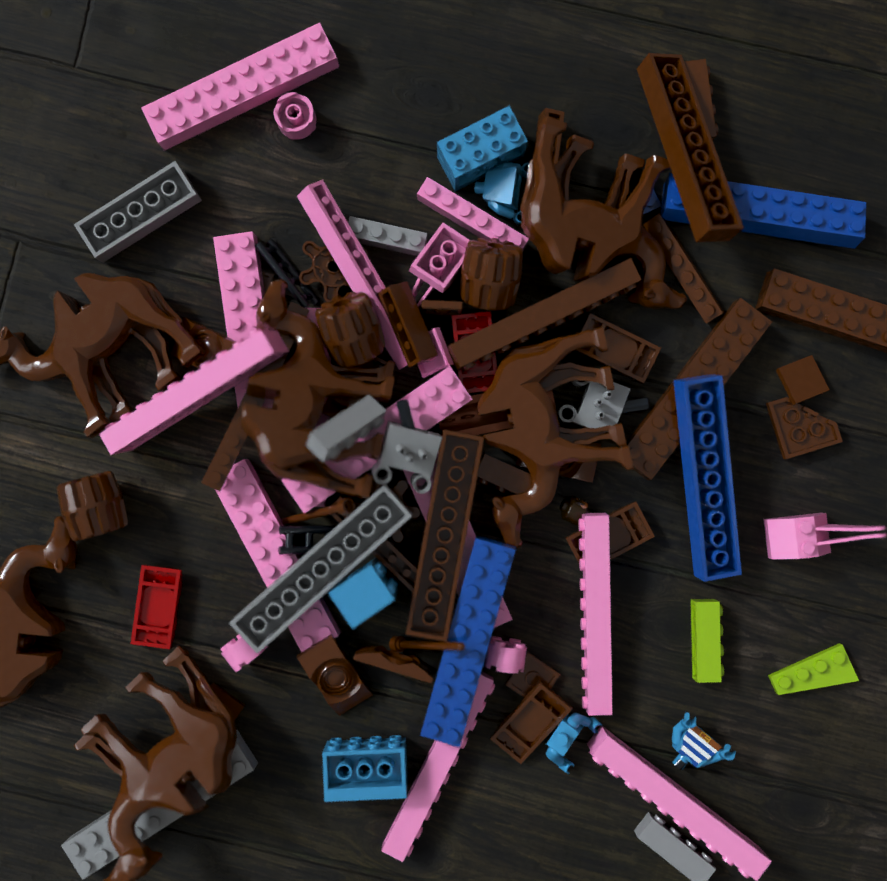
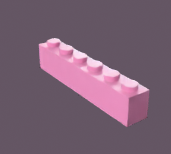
M429 177L426 178L417 193L418 201L479 238L486 240L497 238L500 242L507 240L514 243V245L520 246L522 251L528 243L529 239Z

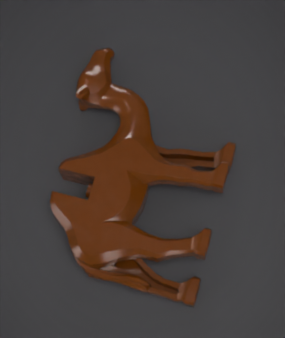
M549 116L544 117L539 123L535 152L527 171V181L521 204V226L528 239L537 247L545 268L555 275L570 269L574 252H580L573 280L582 281L597 275L615 257H634L641 262L643 271L641 281H639L635 293L628 297V301L652 309L681 308L686 303L687 297L684 293L680 294L670 288L664 282L666 267L664 251L659 242L642 226L643 212L652 196L655 182L661 173L668 172L671 169L668 159L653 155L646 160L645 164L644 159L625 153L619 158L614 182L604 204L586 199L569 200L570 172L581 154L593 149L594 142L577 135H572L567 140L566 151L554 166L555 136L560 135L566 130L567 123ZM645 165L639 183L626 200L632 172L644 168Z
M84 273L75 277L74 280L91 302V304H86L82 308L73 297L57 291L53 298L55 334L49 348L43 355L38 357L33 356L27 349L23 340L25 333H11L6 326L0 331V365L9 363L18 374L35 382H45L65 376L70 379L74 392L83 405L88 418L87 426L84 430L87 438L96 437L105 430L106 425L112 422L117 423L125 413L134 412L127 399L121 393L116 380L113 378L107 357L118 350L131 334L141 340L151 351L158 371L155 387L161 392L166 391L170 384L182 379L174 371L169 343L161 331L171 335L181 346L180 362L183 366L188 367L206 354L204 349L198 345L196 339L184 327L179 315L164 300L155 285L139 278L129 276L104 277L94 273ZM94 382L113 407L109 420L106 418L105 412L98 401Z
M283 279L275 280L269 285L265 296L257 308V329L277 330L278 332L289 334L296 340L297 349L293 357L285 365L255 374L249 379L246 394L271 399L274 402L272 409L243 403L241 411L242 428L255 442L261 460L278 478L301 481L351 497L357 496L359 499L367 500L370 495L373 475L366 474L363 478L357 480L343 477L323 463L306 444L310 433L314 431L322 414L326 398L332 396L364 398L370 395L376 401L388 403L395 377H392L395 362L389 360L379 369L337 367L330 364L325 355L319 328L306 316L287 310L285 290L288 284ZM377 433L367 441L355 442L350 448H344L336 458H330L327 461L338 463L359 457L377 460L380 456L384 434Z
M604 327L595 328L593 331L586 330L571 336L555 338L535 345L513 348L501 361L491 386L479 400V416L511 410V413H507L509 424L510 426L514 425V429L486 434L483 437L490 446L519 457L527 466L532 477V485L525 493L503 497L496 495L493 499L492 515L508 545L515 546L516 548L522 546L523 541L520 538L522 516L537 512L552 501L557 488L559 469L562 465L573 461L594 462L608 460L620 463L626 471L633 470L629 446L626 445L622 423L599 428L566 429L560 427L555 408L547 395L549 390L571 381L597 382L608 391L615 390L610 366L598 369L580 366L571 362L557 365L565 356L576 349L592 346L600 352H606L608 346ZM602 439H611L619 447L599 448L582 444H590Z
M57 516L54 519V528L46 545H27L18 548L7 557L0 568V707L8 705L27 692L34 685L35 681L42 674L55 667L62 657V649L33 647L37 635H56L65 631V625L61 619L36 600L29 583L30 571L36 566L55 569L57 573H61L65 568H76L77 544L76 541L71 539L62 516Z
M178 646L163 660L165 667H177L184 675L189 685L191 704L187 702L180 692L156 682L149 672H141L126 686V690L129 693H145L163 706L175 730L173 735L163 739L148 753L137 749L128 738L121 734L106 714H97L81 729L84 736L74 744L76 751L92 750L101 757L109 768L122 778L119 795L108 819L109 837L120 857L109 877L103 881H137L145 876L155 863L162 858V853L152 851L136 834L135 823L142 814L155 807L173 810L184 815L202 812L209 805L191 784L192 782L198 780L209 795L223 793L231 784V757L237 740L233 713L215 694L207 682V677L199 669L193 657L189 655L188 650L183 646Z

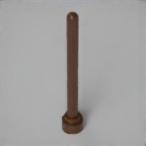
M347 497L340 499L336 505L284 517L281 522L283 525H289L334 513L348 515L354 512L355 504L351 498Z
M393 636L389 641V647L393 652H402L406 648L463 651L465 649V644L462 642L406 640L402 636Z

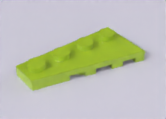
M841 643L768 675L778 695L859 681Z

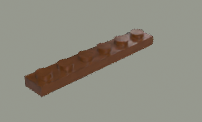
M661 213L643 224L645 229L661 245L666 262L705 323L723 314L722 307L667 221L661 216Z

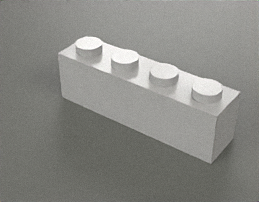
M352 216L349 217L348 224L360 244L418 256L427 244L428 236L425 232Z
M367 395L312 431L306 446L323 463L330 458L334 459L344 448H350L357 439L365 438L373 428L378 429L384 422L383 418L386 410L370 395Z
M648 812L634 830L637 837L691 881H708L716 870L712 864L713 859L705 852H702V854L696 850L697 846L689 839L683 840L680 837V832L674 827L668 828L665 825L666 822L659 815L653 816Z

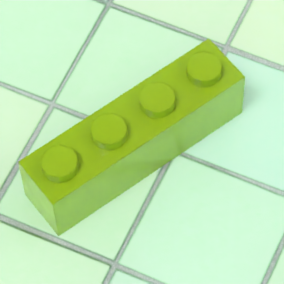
M691 599L692 678L697 683L722 682L721 676H724V666L721 664V656L724 654V649L720 636H723V626L720 624L723 608L720 602L715 599Z

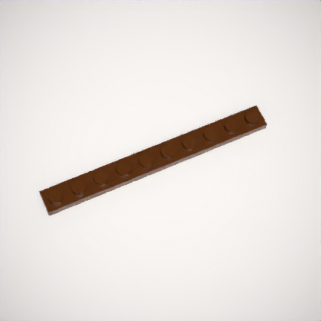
M292 301L287 309L306 317L309 313L308 309ZM278 332L290 352L295 339L289 334ZM289 352L255 374L283 366ZM245 393L201 483L221 491L248 437V434L241 425L243 403L262 407L266 398Z

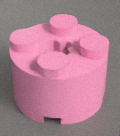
M290 92L278 99L274 108V118L280 131L291 140L303 139L316 129V114L307 97Z
M238 634L236 636L237 641L232 639L220 650L222 651V656L236 673L242 669L241 667L247 665L260 655L268 646L264 647L257 654Z
M491 636L484 666L489 669L491 665L496 666V671L505 673H518L519 670L524 672L526 644L521 643L519 639L509 638V641H502L501 637Z

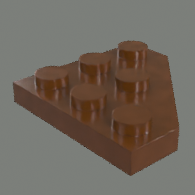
M784 397L766 403L783 459H789L843 442L836 422L819 415V413L800 404L793 405L790 398Z

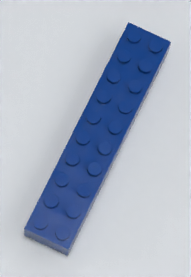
M669 173L663 186L661 216L667 221L690 224L673 174ZM727 181L744 227L740 232L853 249L865 238L866 202Z
M708 374L673 380L694 576L706 582L742 575L723 376Z
M476 536L447 642L464 643L465 649L463 651L444 650L420 736L460 748L516 550L515 546Z

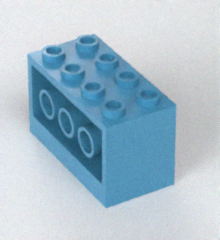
M507 106L438 141L437 158L454 191H457L485 177L487 171L493 170V168L503 162L513 163L524 157L528 141L510 106Z
M374 558L340 581L329 592V595L352 629L394 601L399 590V583L393 575L389 576L386 572L387 568L377 558Z
M392 735L390 738L372 736L370 739L351 737L350 740L331 738L330 741H327L322 752L324 802L407 798L406 737L402 738L401 735Z

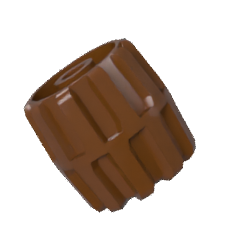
M478 238L477 241L470 240L466 247L461 268L460 295L462 300L473 307L486 310H505L513 306L521 281L522 248L507 240L500 242L497 238H491V240Z
M349 292L344 297L338 295L333 297L331 302L321 304V308L315 311L325 348L332 362L338 367L358 366L373 360L383 352L385 340L381 324L366 293Z
M112 471L86 476L57 486L61 514L73 541L101 535L128 525L123 495Z

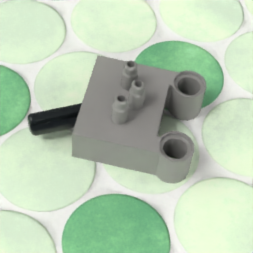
M571 381L577 387L587 385L579 408L576 412L573 406L564 405L558 409L557 415L560 422H570L583 428L613 426L618 423L622 413L649 409V401L647 398L626 401L630 388L613 382L615 390L608 391L597 382ZM563 409L571 411L570 419L567 420L562 417Z
M407 399L396 403L401 424L388 421L380 456L377 459V463L372 467V475L377 483L386 484L392 478L389 466L414 472L410 480L411 485L416 492L424 494L431 488L430 478L442 437L439 433L415 428L409 402ZM380 469L387 470L386 475L383 477H378L377 472ZM419 479H426L423 486H416V482Z

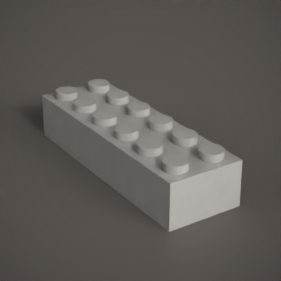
M174 161L81 219L74 226L94 258L104 263L193 207L202 199L183 169Z

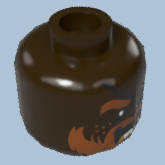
M571 496L567 500L564 499L559 507L562 519L574 525H578L579 519H582V514L590 513L588 503L575 496Z

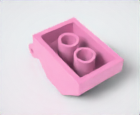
M445 223L440 225L409 269V272L418 277L412 289L414 299L423 282L431 285L417 303L418 308L421 307L422 300H426L434 289L441 293L445 292L461 272L466 247L470 240Z
M826 513L763 519L769 559L819 557L831 553V543L886 537V533H871L829 539V531L885 530L886 528L885 526L828 524Z

